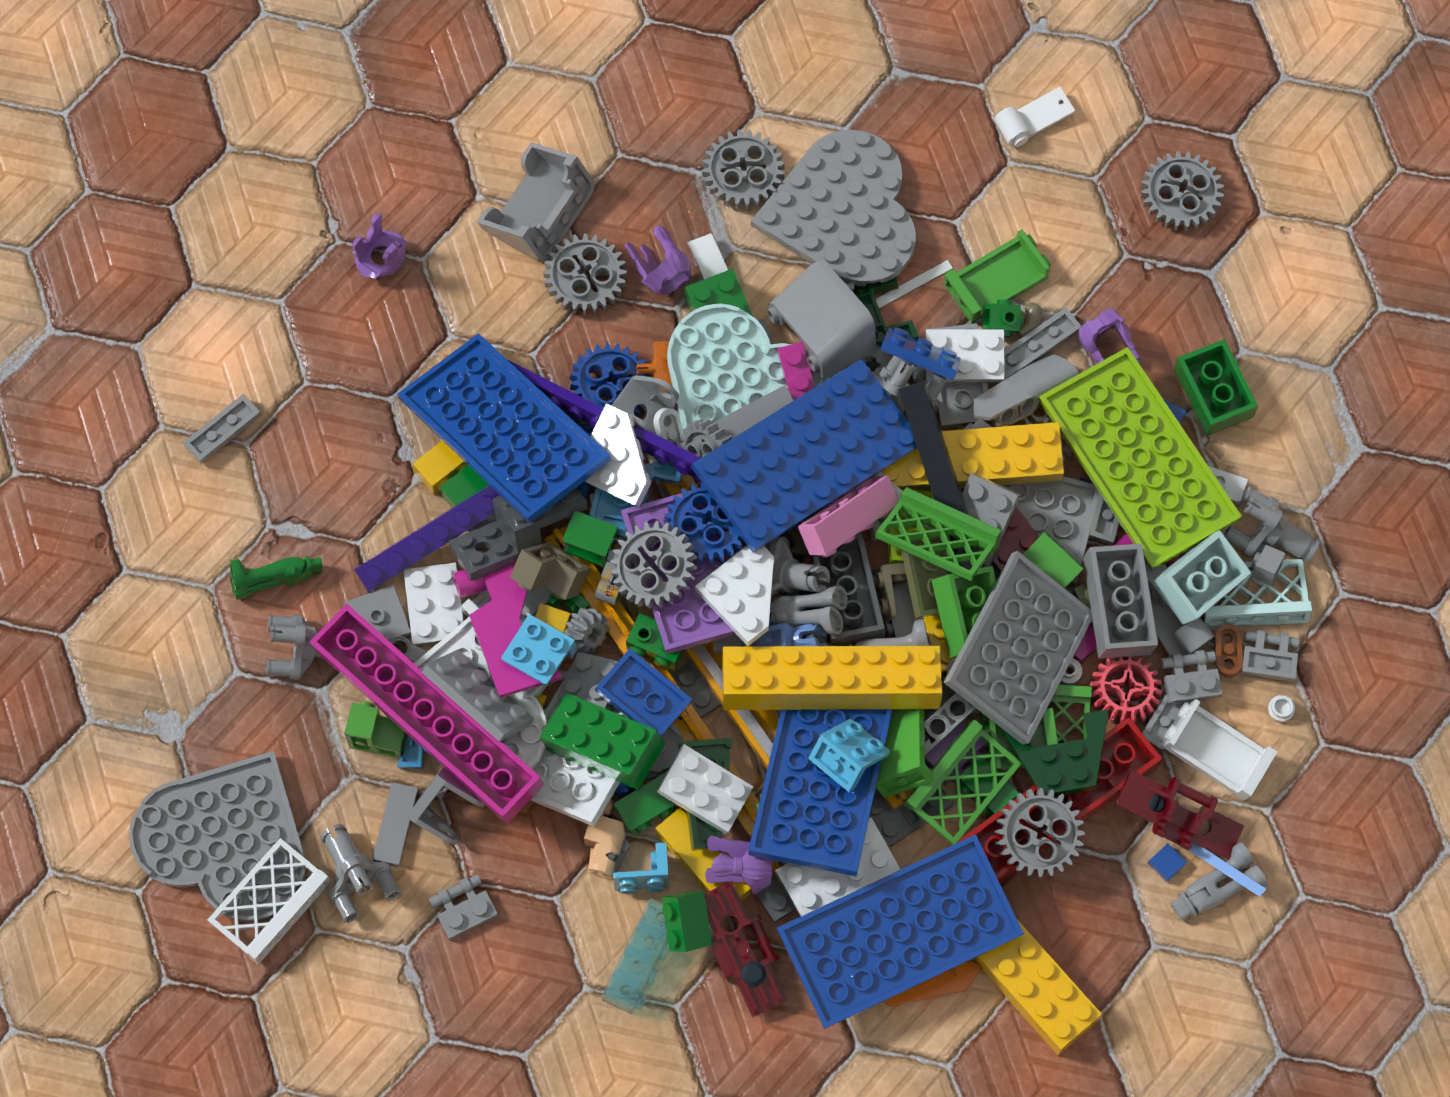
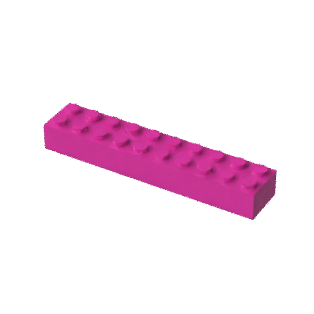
M347 603L309 641L315 652L504 823L508 824L544 786L541 777L501 741L496 740L429 680L420 668Z

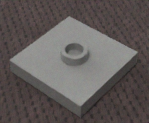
M394 585L343 602L344 605L347 603L388 641L396 636L406 637L411 635Z

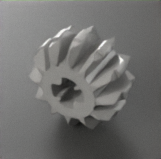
M580 608L578 614L572 613V620L566 622L568 628L563 633L575 640L578 652L594 653L596 647L602 648L601 642L604 639H608L605 633L610 630V627L607 625L608 619L596 609Z

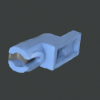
M787 623L769 626V630L749 646H828V633L819 624L793 627ZM740 639V647L747 646V645Z

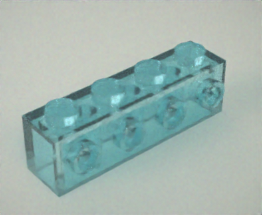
M651 898L602 995L604 1002L633 1015L636 1008L640 1010L647 996L644 994L647 984L653 985L659 972L655 968L659 960L664 961L670 950L669 945H667L666 922L662 912L663 904Z

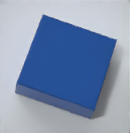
M1168 843L1148 861V864L1166 882L1187 863Z

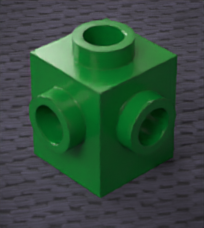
M997 300V304L983 305V329L1004 330V337H1011V333L1020 331V327L1023 326L1024 314L1021 311V305H1012L1013 300Z

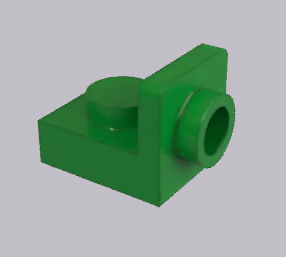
M552 593L549 597V605L558 609L566 602L564 605L571 613L578 614L580 608H590V603L580 594L567 600L559 599Z

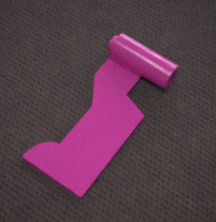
M516 563L473 581L469 579L464 570L453 573L455 587L460 598L487 590L489 592L491 601L471 613L469 617L499 698L544 685L503 662L501 659L522 626L520 618L527 596V590L519 587L518 582L510 578ZM558 669L549 683L562 679Z

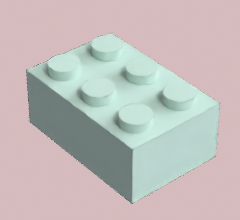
M1219 530L1191 548L1151 583L1180 622L1186 624L1199 618L1251 572Z

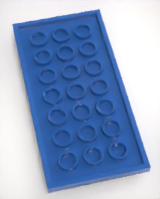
M479 333L398 393L399 400L529 524L611 461L608 452Z
M860 359L692 464L691 468L754 553L918 448L910 424L864 361Z
M893 709L781 710L748 855L857 877L882 760L866 768L855 789L848 792L808 758L822 733L849 719L859 723L865 731L880 740L885 746Z
M976 834L777 928L824 1029L1024 935Z

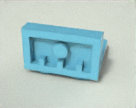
M529 614L501 659L538 682L548 685L566 655L573 658L578 649L573 638Z
M849 719L822 733L808 759L850 792L857 786L865 769L886 758L890 750L880 740L865 731L859 723Z
M666 842L655 843L656 852H650L652 870L613 873L615 891H620L621 894H633L637 892V889H648V892L664 891V888L669 887Z

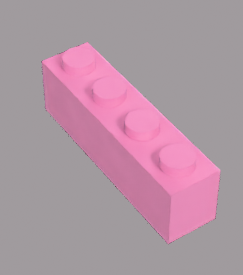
M874 476L798 526L809 554L822 555V557L833 555L837 551L836 548L840 545L853 541L857 533L870 529L874 525L873 522L877 519L888 516L899 500L889 476Z

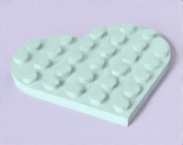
M727 304L706 305L685 316L672 333L667 350V364L672 387L679 394L677 408L682 428H686L688 424L701 418L704 421L710 419L711 424H713L715 421L784 385L786 386L776 349L792 344H770L767 333L759 321L736 306ZM805 350L806 356L809 357V352ZM810 368L815 387L831 378V376L823 379L817 371H813Z

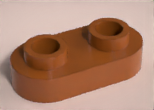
M1223 624L1216 630L1214 635L1215 668H1218L1220 675L1230 678L1236 676L1243 666L1242 634L1237 626ZM1229 636L1232 642H1224L1223 637ZM1224 662H1231L1233 667L1226 668Z

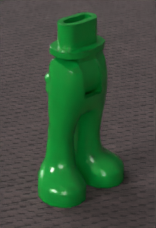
M304 556V559L289 557L253 569L245 568L238 558L229 560L231 571L229 574L230 583L235 599L245 598L252 593L284 584L296 585L297 582L311 579L313 574L322 573L321 557L309 559L308 556Z

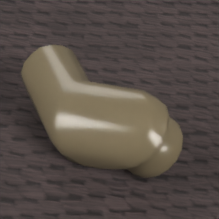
M1035 303L1026 305L1027 322L1020 327V331L1016 332L1020 339L1042 324L1043 310L1040 305Z

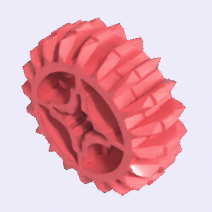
M1132 656L1127 657L1126 660H1123V657H1116V662L1112 658H1107L1106 665L1100 663L1098 665L1099 672H1094L1092 675L1095 681L1090 683V687L1094 690L1091 694V699H1098L1094 703V707H1103L1102 710L1107 709L1108 713L1111 714L1110 722H1114L1115 718L1118 717L1121 723L1130 717L1135 724L1136 716L1143 722L1146 719V714L1152 715L1154 713L1153 707L1159 706L1160 701L1157 698L1162 696V690L1158 689V687L1161 686L1162 681L1155 679L1158 675L1157 670L1149 672L1150 662L1144 666L1141 664V656L1136 661H1132ZM1124 671L1121 679L1112 680V682L1106 681L1112 674ZM1133 674L1140 677L1144 682L1145 686H1143V683L1136 682L1133 678ZM1127 679V686L1130 691L1125 699V692H1123L1122 687ZM1106 692L1109 695L1115 696L1119 701V705L1111 701ZM1140 696L1147 697L1141 704L1128 707L1130 700L1140 699Z

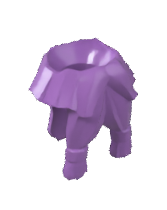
M382 213L373 215L371 228L367 232L366 239L363 240V237L359 236L352 243L354 249L352 254L355 256L357 269L366 278L376 279L392 275L401 268L405 260L407 242L397 232L382 230ZM377 247L387 248L382 256L385 264H376L371 259V254Z
M657 226L653 228L654 234L665 249V259L660 265L657 264L649 247L645 245L640 247L641 252L645 256V262L632 243L628 242L624 246L636 263L637 270L643 278L642 283L656 294L668 295L672 291L678 290L684 282L690 280L691 264L688 256L680 251L674 241H672L668 230L662 226Z
M1112 308L1101 311L1098 318L1093 321H1086L1079 328V339L1083 348L1092 355L1093 360L1097 364L1104 359L1098 351L1095 342L1105 332L1114 329L1125 348L1128 347L1138 363H1140L1141 357L1135 349V345L1131 342V333L1128 326L1124 323L1125 320Z
M709 836L707 840L708 850L727 852L730 856L720 853L719 856L713 859L712 868H707L705 872L706 882L711 884L725 881L735 883L745 881L755 895L772 883L773 860L748 855L750 842Z

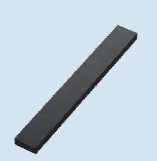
M921 381L898 389L934 500L969 515L926 382ZM950 536V540H951V541H957V540H958V539H956V538ZM970 546L973 553L980 552V549ZM964 547L952 549L954 555L967 554ZM970 561L958 562L959 566L968 570L972 568Z

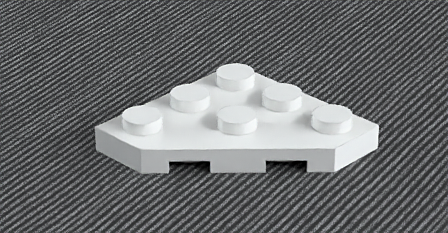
M606 404L592 432L591 438L610 454L611 461L585 482L640 507L651 482L648 473L645 471L644 457L639 440L636 439L634 432V421L628 413Z
M747 545L695 586V591L747 646L751 645L769 630L774 556L764 546L753 553Z

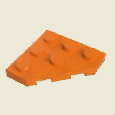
M969 960L883 1001V1003L894 1007L903 1003L966 992L980 971L981 966Z

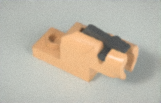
M611 799L595 827L588 824L584 836L585 845L593 847L590 849L588 872L605 879L613 878V873L618 871L630 848V843L625 839L626 834L623 822L605 817V815L610 816L614 804V800Z

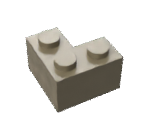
M546 542L522 549L510 578L518 582V586L522 589L531 591L546 587L552 591L555 597L567 600L579 596L591 568L552 543Z

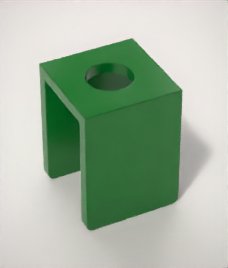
M575 511L563 537V543H565L564 552L605 567L609 551L615 548L619 539L618 526Z

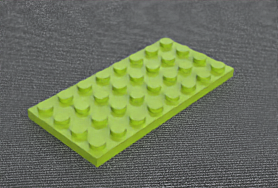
M1128 347L1039 396V402L1052 422H1059L1060 434L1133 544H1142L1144 561L1151 571L1193 548L1211 534L1219 530L1222 531L1241 520V514Z

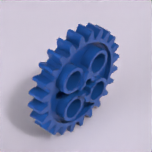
M606 343L603 350L597 344L595 345L594 353L590 349H586L585 356L579 355L578 363L573 364L572 370L574 372H571L569 377L573 382L570 383L569 389L575 390L573 393L602 408H605L606 404L611 406L630 379L637 375L638 369H636V365L645 364L646 360L638 361V352L632 355L628 354V346L621 351L619 343L615 345L614 349H611L609 343ZM613 366H620L624 371H617ZM595 373L599 375L600 378L595 379L591 377L589 374ZM639 374V375H638V376L651 377V376H648L649 374ZM599 396H607L610 401H603ZM638 405L634 408V415L637 417L639 411L644 412V409Z
M701 483V489H697L694 484H691V492L689 493L685 489H681L682 498L673 496L675 505H667L669 513L664 514L665 522L672 526V530L677 527L681 530V535L685 534L688 536L689 540L687 543H691L695 547L690 552L697 555L700 565L703 564L705 559H709L710 564L713 565L714 558L717 557L723 563L725 554L732 558L734 556L733 549L742 550L741 542L745 541L729 519L719 518L721 515H724V512L703 483ZM698 505L707 506L703 510H698L695 508ZM687 527L695 528V530L692 532L684 531V529ZM714 536L720 538L716 542H711L708 540L709 538Z

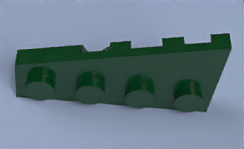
M732 738L687 741L678 744V750L685 744L729 771ZM687 811L692 851L708 850L707 840L709 836L722 838V832Z

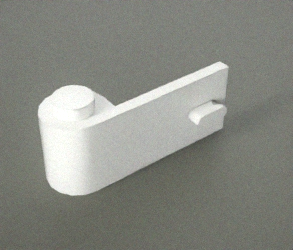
M1058 87L1018 110L1015 106L1003 109L994 117V122L1008 145L1019 147L1025 144L1028 138L1074 114L1075 109L1062 88Z

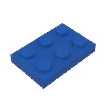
M888 328L880 350L948 379H954L961 359L957 357L956 352L947 348L941 350L933 347V343L924 338H918V340L912 338L903 329L894 328L893 330Z
M630 648L595 687V691L626 717L657 730L660 737L665 734L692 702L691 697Z

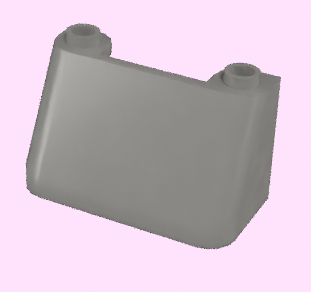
M531 142L521 157V165L526 173L525 177L501 212L497 208L490 207L485 210L477 223L488 234L533 259L547 261L549 259V252L556 250L555 245L560 244L594 191V181L577 156Z
M824 259L812 263L769 303L767 315L770 321L779 326L785 323L790 326L809 350L807 362L813 371H817L823 379L854 364L860 359L877 353L875 324L872 315Z

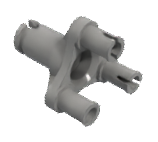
M893 355L888 365L882 368L879 375L883 379L884 390L903 414L905 408L898 389L909 386L907 382L916 370V367L914 365L910 366V362ZM933 372L927 383V388L933 406H935L938 401L936 398L948 379Z
M1249 486L1241 498V501L1247 503L1248 506L1245 507L1244 512L1259 519L1260 522L1251 536L1239 531L1232 525L1229 526L1224 533L1227 541L1240 548L1242 553L1249 557L1263 551L1265 545L1272 547L1275 544L1298 558L1302 557L1304 561L1309 562L1319 546V539L1312 538L1309 533L1287 522L1288 517L1283 515V511L1280 510L1278 499L1272 496L1267 497Z
M779 536L764 546L774 556L771 596L780 592L787 596H798L801 591L820 593L827 589L825 585H819V582L830 583L829 570L824 566L799 563L792 557L789 541L786 537Z
M292 614V617L268 615L267 632H270L271 635L270 642L294 643L293 658L290 661L266 660V676H287L290 679L299 680L314 660V657L322 658L309 643L319 631H316L315 627H310L302 618V614Z
M337 824L333 826L337 833L336 838H333L329 829H326L321 835V840L336 866V879L327 895L331 903L338 908L343 921L350 923L360 916L359 911L350 898L353 892L356 891L358 895H364L366 893L363 886L370 892L373 889L372 882H376L382 889L386 900L390 901L399 897L402 891L392 876L393 870L389 863L368 860L366 855L358 851L346 827L343 824Z

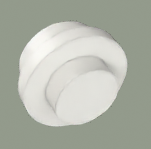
M1279 695L1272 698L1269 702L1268 713L1275 721L1286 722L1293 717L1295 705L1289 697Z

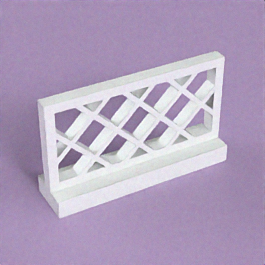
M280 838L207 921L245 952L256 964H259L331 882L323 871L318 870ZM282 847L289 853L290 864L274 865V855ZM293 857L300 863H294ZM306 867L312 872L306 881L295 882L294 868ZM290 869L291 882L275 884V870ZM271 870L272 884L256 886V875L260 871ZM301 886V887L295 892V887ZM291 887L292 897L287 902L276 903V889ZM272 889L273 903L257 904L256 890ZM253 891V905L238 906L237 897L241 892ZM234 901V907H229ZM277 907H282L277 913ZM273 908L274 917L271 921L258 923L257 909ZM254 910V924L239 925L238 911ZM234 911L235 925L222 926L216 921L223 912ZM255 928V939L247 947L240 941L239 930ZM235 930L236 937L229 931Z

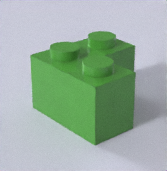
M364 701L359 704L352 703L344 733L349 748L395 758L402 757L407 734L390 718L381 716L379 709L375 708L374 704Z

